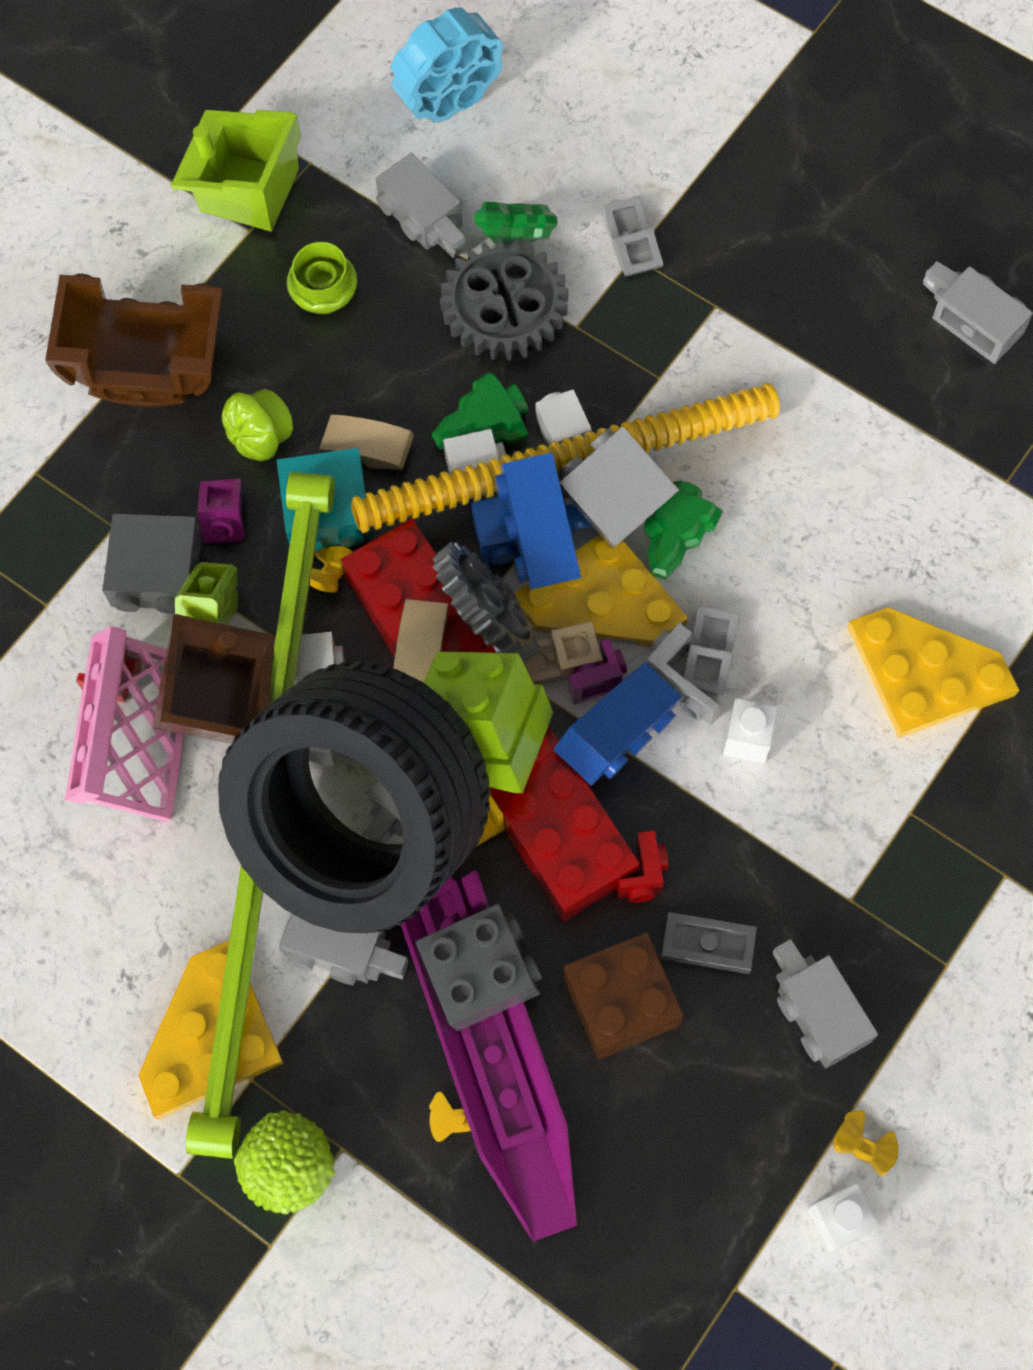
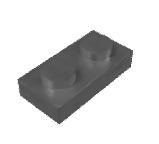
M668 912L661 959L750 974L757 927Z

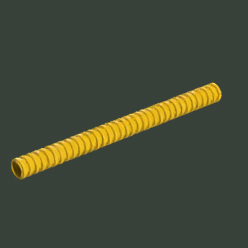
M767 382L763 383L761 387L752 386L749 388V391L742 389L737 394L734 392L728 393L726 398L720 395L714 401L710 398L704 400L703 404L694 402L691 408L688 405L680 407L679 411L675 408L670 409L668 414L662 411L656 414V418L653 415H647L644 421L641 418L634 419L632 424L626 421L621 424V427L623 426L648 454L651 449L656 452L661 450L662 446L670 448L674 445V442L681 445L685 443L686 439L691 442L695 441L698 436L706 438L709 436V432L712 435H716L721 432V429L727 432L732 427L737 429L743 427L744 423L752 425L756 420L763 422L767 420V417L774 419L779 415L780 400L776 389ZM615 424L609 428L616 433L621 427ZM600 428L597 430V434L589 431L585 434V437L580 434L575 435L572 441L569 438H564L561 440V444L553 441L549 444V447L542 444L537 447L536 451L533 448H528L525 450V454L517 451L513 453L511 458L506 454L501 457L500 461L496 458H491L488 464L480 461L474 468L472 465H466L464 471H461L459 468L453 469L452 474L444 471L440 473L438 478L430 475L427 477V481L419 478L415 480L413 485L410 482H404L402 488L393 485L388 492L382 488L377 491V495L368 492L365 494V498L362 499L358 495L354 496L351 508L355 523L362 533H367L369 527L372 526L377 530L382 527L383 523H386L387 526H392L394 520L398 519L402 523L407 520L408 516H411L412 519H417L419 513L423 512L427 516L432 513L433 509L437 512H442L444 506L452 509L457 506L458 502L462 505H467L469 499L477 502L481 500L483 495L487 499L492 498L494 492H497L494 476L501 474L500 466L503 463L551 452L553 453L557 475L559 478H563L559 472L576 456H579L582 461L595 451L590 444L607 429Z

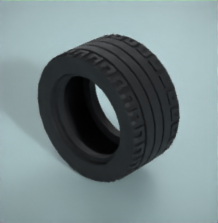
M341 662L339 665L332 664L325 669L320 668L307 675L240 730L234 737L233 744L226 750V756L222 760V770L219 773V813L227 840L242 868L261 891L284 910L312 925L343 933H376L382 929H392L396 925L403 924L408 918L415 916L462 865L479 843V839L484 832L483 827L488 821L487 813L490 811V788L485 761L467 724L449 702L424 682L398 669L370 662ZM310 747L330 749L351 757L366 767L383 784L398 810L403 829V844H385L367 839L352 831L336 818L325 805L314 786L309 767Z

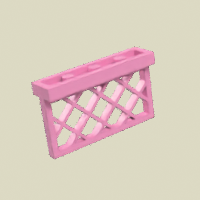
M110 626L91 637L65 800L78 804L88 801L167 822L172 820L184 735L171 732L169 736L168 731L153 729L155 712L152 707L157 704L158 697L148 702L136 683L137 680L149 673L158 689H160L162 673L158 667L164 664L167 649L126 637V630ZM125 650L137 653L146 669L132 676L124 663ZM126 687L140 708L127 717L117 703L119 692ZM142 713L155 732L154 736L143 743L130 724V721ZM121 728L133 747V750L119 758L111 745L112 733ZM158 739L168 753L166 764L159 769L146 750V747ZM136 754L149 773V776L137 784L123 764ZM113 769L127 789V791L119 796L103 793L105 776ZM152 780L162 794L160 808L149 805L139 790ZM131 795L133 800H129L126 798Z

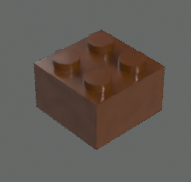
M648 933L563 966V979L597 1060L680 1027L683 1019L682 1011Z

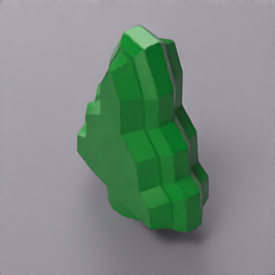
M483 202L481 209L474 214V223L494 244H497L498 241H502L504 244H511L514 240H518V243H532L540 239H546L550 237L552 230L558 224L557 216L551 213L548 205Z
M488 372L473 382V390L460 398L457 411L444 417L432 433V439L439 449H444V439L491 429L495 443L504 441L509 445L529 437L521 418L528 414L527 404L515 384L504 388L500 381Z
M673 482L679 491L645 520L644 532L651 539L648 549V560L651 574L655 577L666 580L681 566L686 550L698 547L705 533L714 532L723 513V510L714 503L703 499L702 490L689 482Z

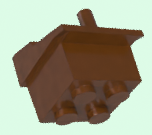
M173 614L153 729L233 744V739L240 730L270 705L271 694H269L275 635Z

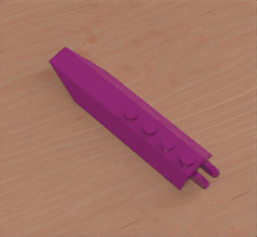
M477 870L458 881L452 880V877H450L430 901L415 916L408 918L401 924L479 1157L534 1242L577 1226L568 1127L524 1002L460 1031H456L448 1023L415 942L490 908Z

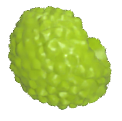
M285 1110L268 1113L260 1122L253 1126L243 1139L234 1158L238 1182L242 1186V1191L247 1194L248 1199L254 1201L256 1206H263L265 1211L272 1210L274 1213H296L298 1210L309 1207L324 1194L335 1175L333 1168L335 1160L330 1152V1145L323 1129L317 1127L315 1122L309 1121L300 1113L292 1114Z

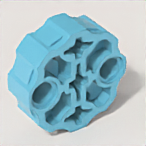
M463 7L448 9L441 16L433 20H426L411 33L405 46L396 53L393 59L391 70L394 72V79L391 85L416 118H428L433 123L448 120L459 111L466 110L477 103L483 97L488 86L497 79L503 66L501 52L504 46L478 12L468 13Z

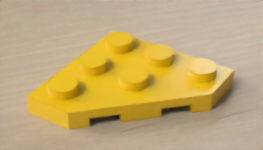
M600 534L575 551L581 578L528 590L526 584L515 592L517 599L521 602L520 608L530 616L527 620L536 628L537 632L551 634L552 630L592 622L597 640L609 638L610 642L613 639L637 642V645L651 647L664 630L670 633L679 622L685 626L688 621L685 613L623 540L612 549Z
M887 607L849 621L847 626L898 738L1014 697L1019 691L1000 652Z
M229 940L190 957L138 1074L152 1114L157 1120L205 1099ZM251 982L235 1085L284 1064Z

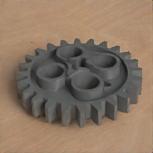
M514 240L510 249L505 248L502 241H498L496 249L491 250L484 242L482 243V253L477 254L474 250L468 249V262L456 258V271H446L447 283L441 284L443 297L440 298L441 311H444V324L450 325L452 337L461 335V346L463 348L475 343V355L477 356L486 348L490 349L491 360L496 358L499 351H504L507 360H511L513 350H519L520 354L525 358L527 357V346L532 345L535 349L541 351L542 338L553 341L554 329L563 328L562 316H567L568 288H565V275L558 274L557 262L547 264V253L545 251L535 257L532 244L526 247L524 251L519 250L518 240ZM493 272H496L500 278L505 301L507 304H511V316L517 327L511 326L505 301L502 295H498V284L492 274ZM513 276H521V277H523V278H521V279H516V280H515V279H511V277H513ZM478 287L486 288L483 291L473 290ZM526 308L536 309L534 312L523 311ZM492 319L499 321L495 324L486 323V321Z
M450 542L433 558L435 562L433 568L438 572L436 578L445 585L442 590L453 599L451 604L456 608L463 621L473 629L476 635L480 633L483 636L488 647L493 645L497 653H519L523 663L539 652L538 649L541 646L538 641L540 638L534 633L536 628L527 620L530 616L520 608L521 602L517 599L511 587L498 574L494 575L491 572L487 562L482 563L475 552L471 554L465 545L461 547L458 542L454 544Z

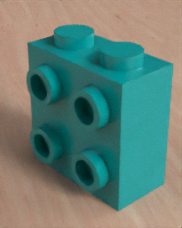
M359 448L277 460L285 530L289 546L295 510H288L286 506V488L290 472L334 476L335 492L331 513H320L314 552L324 546L340 544L350 547L359 545L364 540L373 539L371 527H369L367 533H362L358 529L351 508L354 496L358 495L362 499L365 498L366 494Z

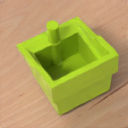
M205 110L199 125L193 129L194 136L172 181V189L191 191L200 212L272 232L299 171L297 146L301 139V132L297 114L268 110H256L255 113Z
M436 652L424 683L449 702L469 727L483 755L489 778V787L512 793H523L553 715L543 685L533 684L519 653Z

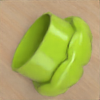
M314 242L303 247L296 254L287 276V289L294 302L303 310L316 314H329L343 308L350 302L357 287V273L354 266L336 245L328 242Z
M260 389L250 395L242 392L235 393L224 405L222 423L227 438L237 451L246 458L256 461L271 459L275 455L279 444L286 441L292 434L293 423L288 407L277 394L268 389Z

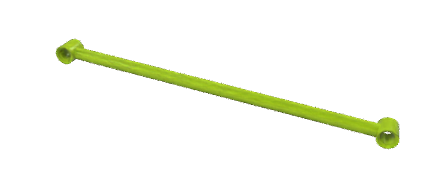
M290 472L288 477L286 506L288 510H295L274 645L269 694H271L270 704L295 685L320 513H331L334 502L335 481L332 475ZM242 866L239 874L203 1112H192L186 1133L187 1154L229 1159L235 1158L240 1141L241 1119L240 1116H231V1108L264 893Z

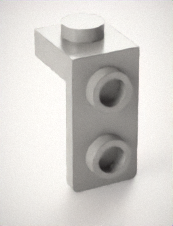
M679 622L670 633L664 630L656 638L650 648L653 653L647 658L646 663L682 696L679 700L681 702L680 706L690 717L698 721L702 718L708 724H712L717 718L719 705L672 669L690 649L693 634Z

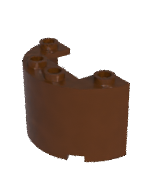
M84 273L74 275L59 274L45 361L51 371L70 386L75 385V381L89 387L88 395L125 405L146 407L170 406L186 402V395L194 392L195 395L200 396L207 390L211 382L222 301V288L206 283L195 285L182 284L181 296L183 305L170 301L160 303L139 302L132 298L112 300L106 299L101 279L98 277H92Z

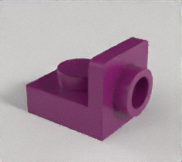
M241 478L200 482L197 514L204 543L213 544L244 540L245 531L242 521L244 491Z
M609 638L600 641L602 665L598 666L597 663H588L575 669L574 674L568 675V691L573 705L608 694L622 682L623 674L627 673V666L621 650H613Z

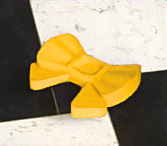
M330 546L316 551L315 556L325 565L322 570L312 568L310 586L324 592H337L338 580L343 575L340 559L353 551L344 546Z
M437 1092L429 1105L431 1110L430 1128L434 1139L437 1142H441L452 1133L471 1131L464 1110H453L443 1093Z
M865 1111L848 1112L844 1117L845 1121L835 1134L834 1150L837 1153H852L857 1159L870 1163L878 1175L885 1176L898 1159L899 1146L895 1133L890 1131L876 1142H873L863 1136Z

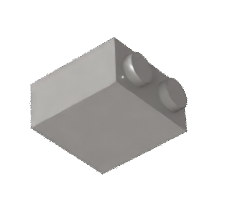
M623 426L616 433L608 428L590 444L595 449L584 461L579 456H576L559 472L564 478L559 482L563 494L612 549L679 491Z

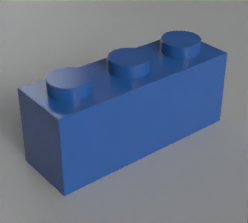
M553 453L503 463L500 466L501 474L495 475L494 478L499 499H507L511 516L504 517L509 542L517 541L520 553L519 558H514L519 583L526 582L528 590L581 578Z
M644 662L571 725L553 750L590 786L604 774L611 779L627 763L628 759L624 756L628 752L636 756L652 740L653 737L649 733L653 729L660 734L675 719L677 715L671 710L682 696L652 667Z

